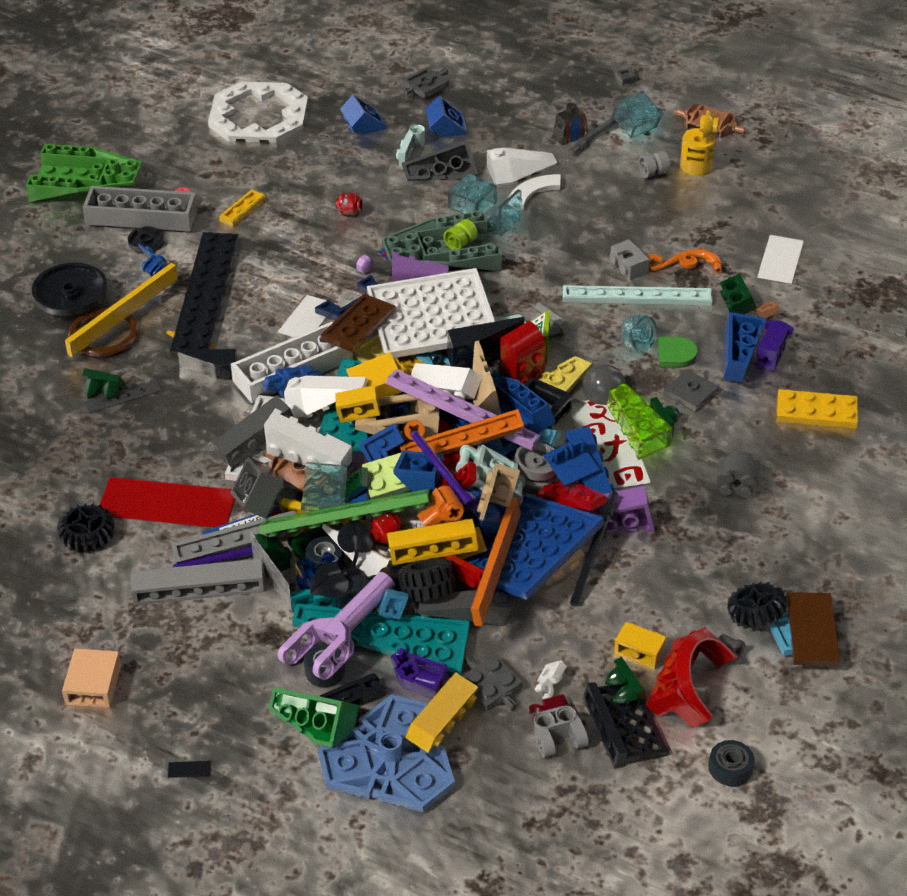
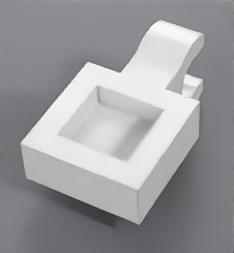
M562 660L546 664L537 680L539 684L536 685L535 691L544 690L545 694L542 699L553 697V685L560 682L563 677L562 674L567 667Z

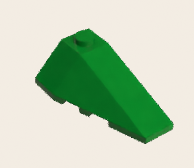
M273 687L268 710L284 722L291 724L299 733L306 735L314 744L335 748L354 729L359 705Z

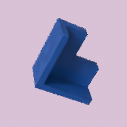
M393 424L358 443L368 462L388 457L387 451L405 442L398 429V424Z

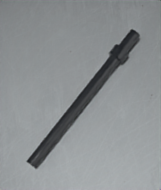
M615 491L610 492L607 503L602 507L600 514L604 518L605 524L594 535L570 600V605L577 607L609 519L613 517L615 512L614 505L618 497V493Z

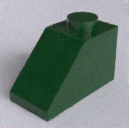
M262 534L255 535L256 540L279 572L291 568L290 559L292 554L288 547H284L278 539Z

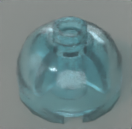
M644 314L629 316L625 319L620 329L621 342L626 348L634 352L644 353L648 351L655 341L652 337L653 332H657L656 322L652 317Z

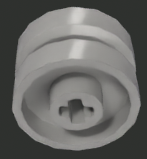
M538 442L532 450L523 446L517 449L514 462L518 464L519 474L523 475L526 479L523 491L535 494L542 490L543 486L556 482L557 475L543 456L550 452V450H555L553 447Z

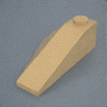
M475 341L472 370L481 375L482 380L475 398L469 403L498 415L501 414L496 389L480 343Z

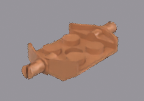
M693 104L685 111L678 108L675 109L674 115L685 119L686 129H688L689 124L700 127L701 116L706 115V111L709 110L715 117L719 118L717 131L719 132V138L732 134V132L744 135L746 127L737 126L735 115L729 112L700 104Z
M267 450L264 452V456L272 460L270 468L283 481L302 491L303 498L319 494L322 491L330 494L332 497L337 494L338 489L329 485L331 474L272 456L267 454Z

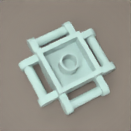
M483 444L482 446L478 445L476 449L469 445L461 446L459 452L461 456L460 461L456 465V472H458L460 468H463L468 463L469 457L473 459V463L476 464V482L470 487H476L483 491L488 471H493L495 463L518 469L517 463ZM519 474L512 498H518L519 505L523 501L522 489L526 483L525 477Z

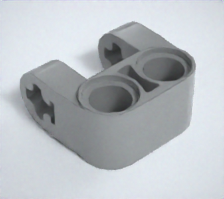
M561 706L535 715L533 734L543 758L555 755L556 751L553 740L570 736L576 749L588 746L586 730L574 708Z

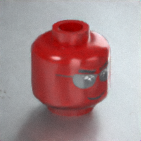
M343 192L336 199V208L339 209L341 215L355 216L362 211L363 199L358 193Z

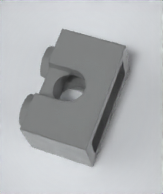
M629 239L611 246L610 262L619 267L620 272L629 280L648 274L649 258Z

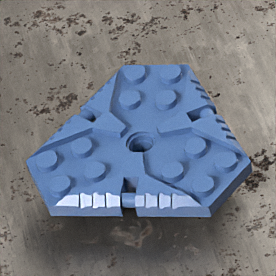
M390 695L358 719L359 725L354 727L335 748L323 745L318 748V756L326 789L366 799H372L373 797L379 799V802H387L391 805L395 804L399 807L403 806L404 808L424 812L455 787V780L445 747L441 746L442 743L439 747L434 746L427 753L405 738L411 723L428 703Z

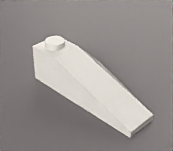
M340 523L323 524L322 528L339 546L337 536L344 525ZM373 541V547L370 552H359L356 566L368 577L377 575L384 567L401 569L402 564L392 565L389 545L386 547L378 544L377 541ZM344 551L345 554L353 561L355 552L348 553Z

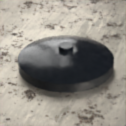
M64 263L53 266L42 272L32 285V296L37 307L46 313L57 316H73L88 312L105 299L108 291L107 280L103 272L85 263Z

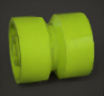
M469 219L461 220L454 227L444 232V241L451 250L462 249L478 237V230Z

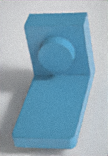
M386 589L382 601L377 605L379 615L389 619H400L408 600V593Z

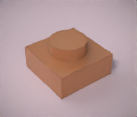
M772 301L757 306V309H755L756 315L767 319L774 317L776 313L780 312L779 305Z

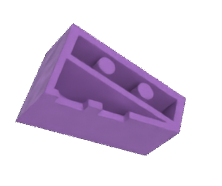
M394 251L392 253V282L449 273L448 265L428 260L426 262L419 261L413 256H409V258L400 256L398 252Z

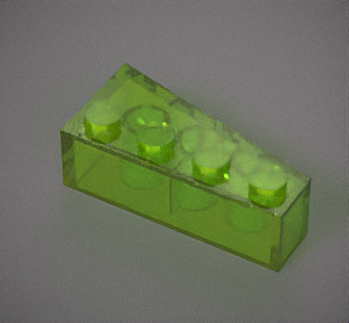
M624 382L609 389L607 407L616 423L620 424L621 431L628 438L631 449L635 450V456L638 460L671 446L673 428L631 387Z

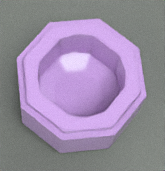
M367 255L361 256L356 263L357 270L364 274L368 273L374 265V259Z

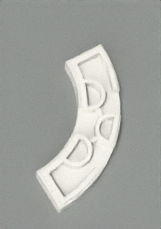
M561 174L539 176L521 183L510 193L506 209L524 210L525 204L534 193L560 190Z

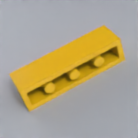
M472 519L387 533L392 565L478 551L476 531Z
M455 672L413 720L405 738L427 753L434 746L439 747L445 738L444 734H450L456 724L455 721H460L467 711L466 708L470 709L477 700V697L474 695L478 686Z

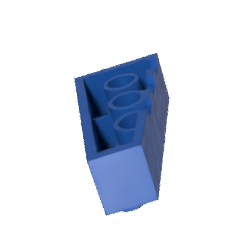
M729 312L724 327V380L743 382L767 318Z

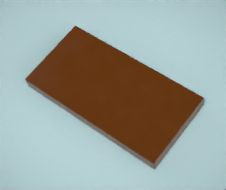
M363 294L321 334V340L353 353L396 311V306Z
M787 592L786 599L793 665L839 666L840 658L831 593Z

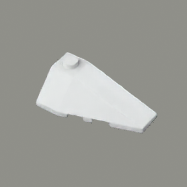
M512 148L487 150V169L496 187L513 185L518 183V179L523 177L527 179L535 172L541 173L558 166L553 153Z
M340 376L294 377L289 380L284 391L285 403L291 408L294 418L298 419V421L312 417L313 412L321 408L323 411L330 409L329 406L336 402L335 393L366 387L368 379L366 377Z

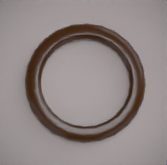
M108 308L90 310L77 317L68 330V337L77 332L83 324L96 318ZM132 314L124 319L130 326V334L121 343L106 348L87 346L80 353L91 357H108L124 352L138 338L140 332L138 321Z

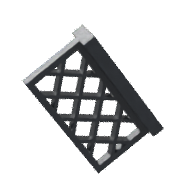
M596 682L587 683L583 700L614 769L622 768L624 762L668 755L669 751L645 702L639 705L634 700L627 703L629 705L625 709L603 698L602 694H609L614 697L625 684L598 687ZM633 706L641 710L642 715L639 716L631 712V707ZM613 709L623 715L618 719L610 714V710ZM627 716L637 721L635 726H632L623 720ZM640 723L650 728L649 734L638 729ZM619 726L631 732L628 737L619 733ZM636 734L646 740L641 744L631 738ZM650 741L658 745L659 749L653 750L646 745ZM628 744L639 751L628 753L626 746Z

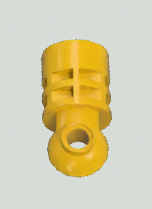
M709 110L706 111V115L701 116L700 127L687 130L682 138L680 168L690 175H706L713 169L716 141L713 133L718 131L719 118L715 117Z

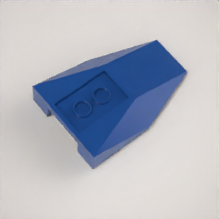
M490 373L496 389L501 414L518 409L524 427L537 434L555 423L549 404L519 380ZM465 399V401L471 402L472 399ZM450 413L456 428L471 424ZM503 437L478 444L480 446L483 444L502 456L519 446Z

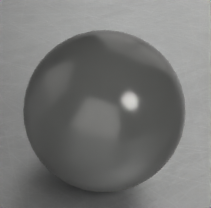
M596 365L583 378V394L589 401L595 404H614L620 401L625 394V378L621 371L612 365Z

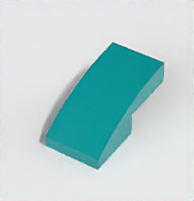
M310 589L290 592L292 612L295 611L296 603L337 607L336 598L311 595Z

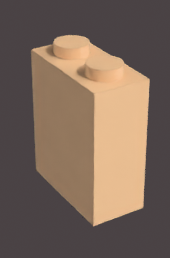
M74 649L62 689L65 705L110 708L121 669L119 652Z

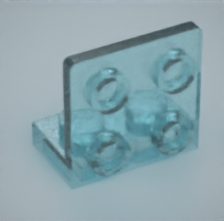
M517 189L499 206V210L487 220V231L502 236L516 222L520 221L522 217L521 190Z
M306 462L301 510L314 511L345 505L348 467L346 465Z

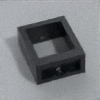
M534 377L527 383H524L526 387L544 401L553 404L551 411L555 423L547 428L554 430L572 410L573 394Z

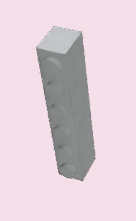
M261 559L131 572V591L134 605L264 592Z

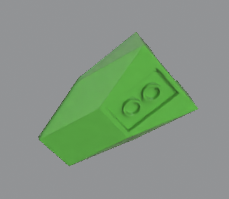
M44 144L40 153L42 167L38 175H30L26 183L29 202L84 196L88 195L91 186L118 188L132 186L136 181L142 161L95 147Z

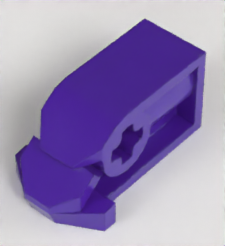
M779 320L765 322V329L767 330L758 346L756 367L775 371L785 351L788 336L793 335L794 328L786 322Z
M403 648L398 649L391 656L395 675L400 686L406 691L433 699L449 677L447 665L407 653Z

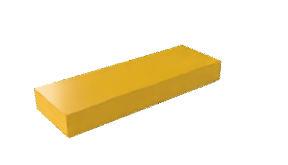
M251 189L219 215V221L234 227L266 200V195Z

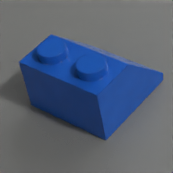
M352 95L340 109L344 115L343 118L350 124L349 128L354 132L358 131L364 135L385 130L388 127L374 107L355 95Z
M440 95L425 108L429 129L433 133H437L441 137L466 135L468 133L463 113Z
M403 450L393 470V474L411 492L430 488L431 495L435 488L438 489V482L442 477L424 452ZM436 454L444 464V454Z

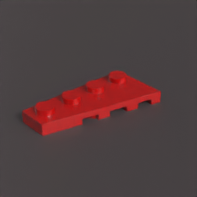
M559 480L553 484L543 486L542 490L535 493L536 497L589 511L607 503L604 494L578 482L564 487Z

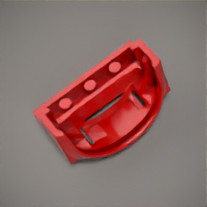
M706 627L697 631L693 630L689 635L682 638L678 637L673 641L670 654L664 660L663 669L657 675V682L649 692L650 697L646 703V706L658 717L674 711L691 728L710 721L713 716L698 697L692 682L691 669L699 652H702L718 668L738 658L737 654Z

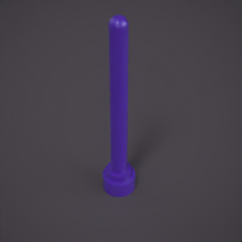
M413 431L411 433L412 439L458 495L464 510L472 508L477 503V498L474 494L462 488L417 431Z
M252 546L174 564L172 567L220 563L253 555Z

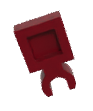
M562 694L543 699L542 705H530L529 714L540 713L561 706H569L565 695Z

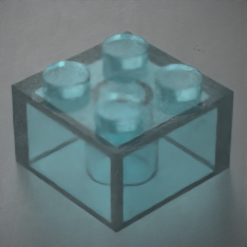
M641 91L617 101L612 116L630 138H634L657 128L662 113L646 93Z
M471 174L465 175L448 190V208L461 214L481 210L486 213L497 203V185Z

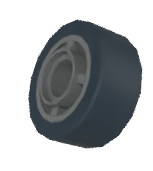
M735 740L722 741L717 743L711 750L708 764L709 772L720 784L727 786L742 785L752 776L755 762L754 754L742 742Z

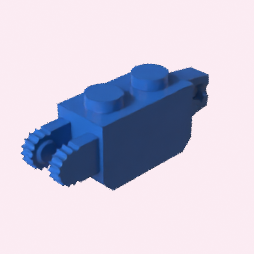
M301 366L299 368L285 367L284 369H276L275 375L265 377L263 387L267 391L278 392L285 399L284 391L289 380L292 378L324 376L322 371L313 370L310 366Z

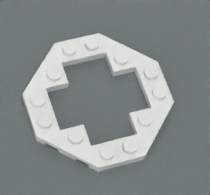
M239 82L214 95L208 126L229 142L246 139V142L260 143V140H268L269 143H278L303 130L308 97L288 83ZM251 94L261 101L276 95L290 105L282 109V116L287 119L267 130L256 123L241 129L227 118L235 114V108L230 104Z

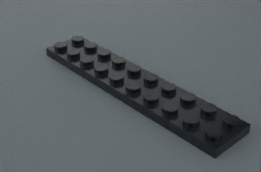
M202 233L170 348V357H178V349H211L239 241L238 234Z

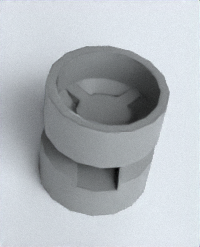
M660 151L653 153V155L640 156L639 169L642 176L649 178L656 176V174L668 173L670 171V160L667 153Z

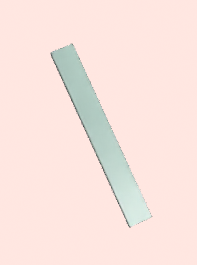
M563 285V302L712 305L711 288Z

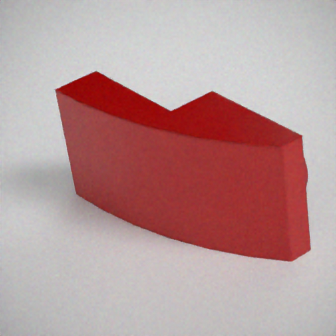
M469 461L458 472L450 470V473L464 490L476 482L475 463ZM442 476L438 482V488L441 486L451 487Z

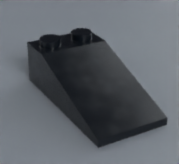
M524 316L448 330L447 356L450 366L472 369L475 341H479L486 362L500 356L501 337L523 325L525 322Z

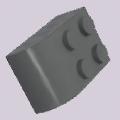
M248 456L230 493L242 509L266 518L267 514H270L274 508L276 496L280 495L283 490L284 481L272 468Z

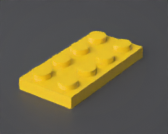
M778 389L776 422L857 429V396Z

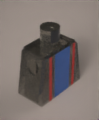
M568 103L566 110L556 115L552 138L561 146L583 138L588 134L586 115L575 103Z

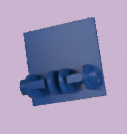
M138 244L148 257V260L141 265L144 272L153 276L168 265L166 264L167 260L162 255H155V252L149 246L144 247Z
M577 438L575 441L561 445L559 448L550 450V452L543 455L564 487L600 471L585 449L587 442L584 438Z

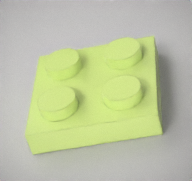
M401 453L362 464V467L368 468V491L371 500L410 491L393 474L394 467Z

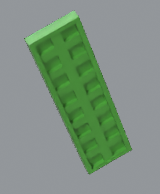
M429 488L264 520L258 527L260 534L266 533L267 536H274L287 529V532H295L308 525V528H316L329 521V524H337L350 517V520H358L371 513V516H379L392 509V512H399L413 505V508H420L426 506V503L430 501L431 490Z

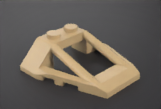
M410 394L378 397L379 406L399 404L401 402H415V412H418V414L376 420V416L355 420V430L373 435L387 428V426L406 424L409 421L418 420L425 428L422 438L438 434L439 408ZM400 431L403 439L407 441L403 436V431Z

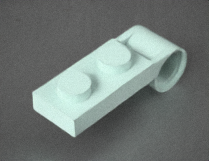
M411 126L405 138L401 140L400 149L396 153L399 167H402L401 163L409 160L414 147L418 148L425 145L424 126Z

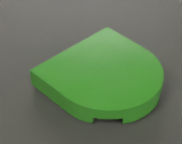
M658 336L659 367L688 366V363L696 360L697 347L691 340L683 337Z

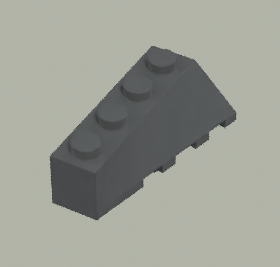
M276 395L212 442L217 455L232 468L266 443L264 424L274 409L282 411L281 415L290 418L291 416L294 417L291 408Z

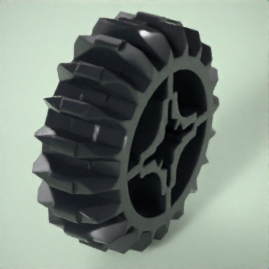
M85 502L83 506L77 504L76 508L69 507V511L63 512V516L59 518L57 524L58 537L64 544V547H68L70 551L76 549L78 553L81 550H85L87 553L90 549L95 551L96 547L103 548L104 543H109L115 531L114 519L107 508H103L102 505L96 506L95 503L87 505Z
M761 581L758 584L744 585V588H737V592L731 593V597L728 598L727 610L732 622L736 623L737 626H743L744 629L749 627L753 630L756 627L762 629L763 626L778 623V619L784 618L783 614L787 612V599L782 588H779L777 584L771 585L770 582L763 584Z

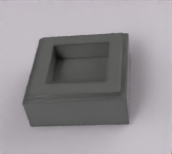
M630 68L615 72L616 79L622 85L637 81V76Z

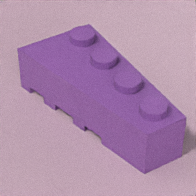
M645 486L616 491L618 497L614 505L615 512L613 517L609 519L605 531L607 533H616V530H628L631 533L637 532V529H647V532H655L652 511ZM610 493L604 494L606 497V502L608 500ZM603 505L599 506L598 508L592 511L584 509L578 510L602 516L600 513Z

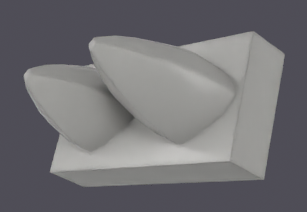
M538 302L534 306L536 314L532 320L549 309ZM551 311L550 337L559 332L565 336L569 331L566 321Z

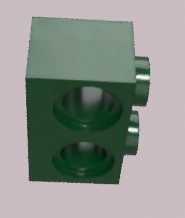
M740 273L720 282L723 290L719 292L724 301L728 300L725 304L729 312L745 315L757 309Z

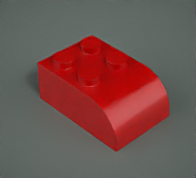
M528 321L501 337L500 375L519 380L522 384L527 383L532 377L536 379L542 377L545 370V340L538 327L533 322Z

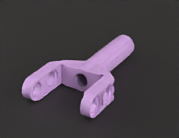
M379 572L334 618H319L304 623L279 648L278 659L288 665L295 664L321 639L330 645L315 659L313 673L318 678L329 679L354 654V642L351 639V631L382 601L386 589L393 590L395 588L391 577L384 572ZM307 634V641L302 645L301 638ZM340 648L341 655L335 658V652ZM292 649L291 658L286 660L287 651ZM326 663V670L320 674L321 665Z

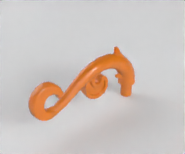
M704 248L683 251L663 262V258L659 255H646L649 258V271L661 270L676 262H679L683 268L692 269L698 264L697 258H701L710 263L716 273L722 272V261L719 256ZM651 262H659L660 265L651 264Z

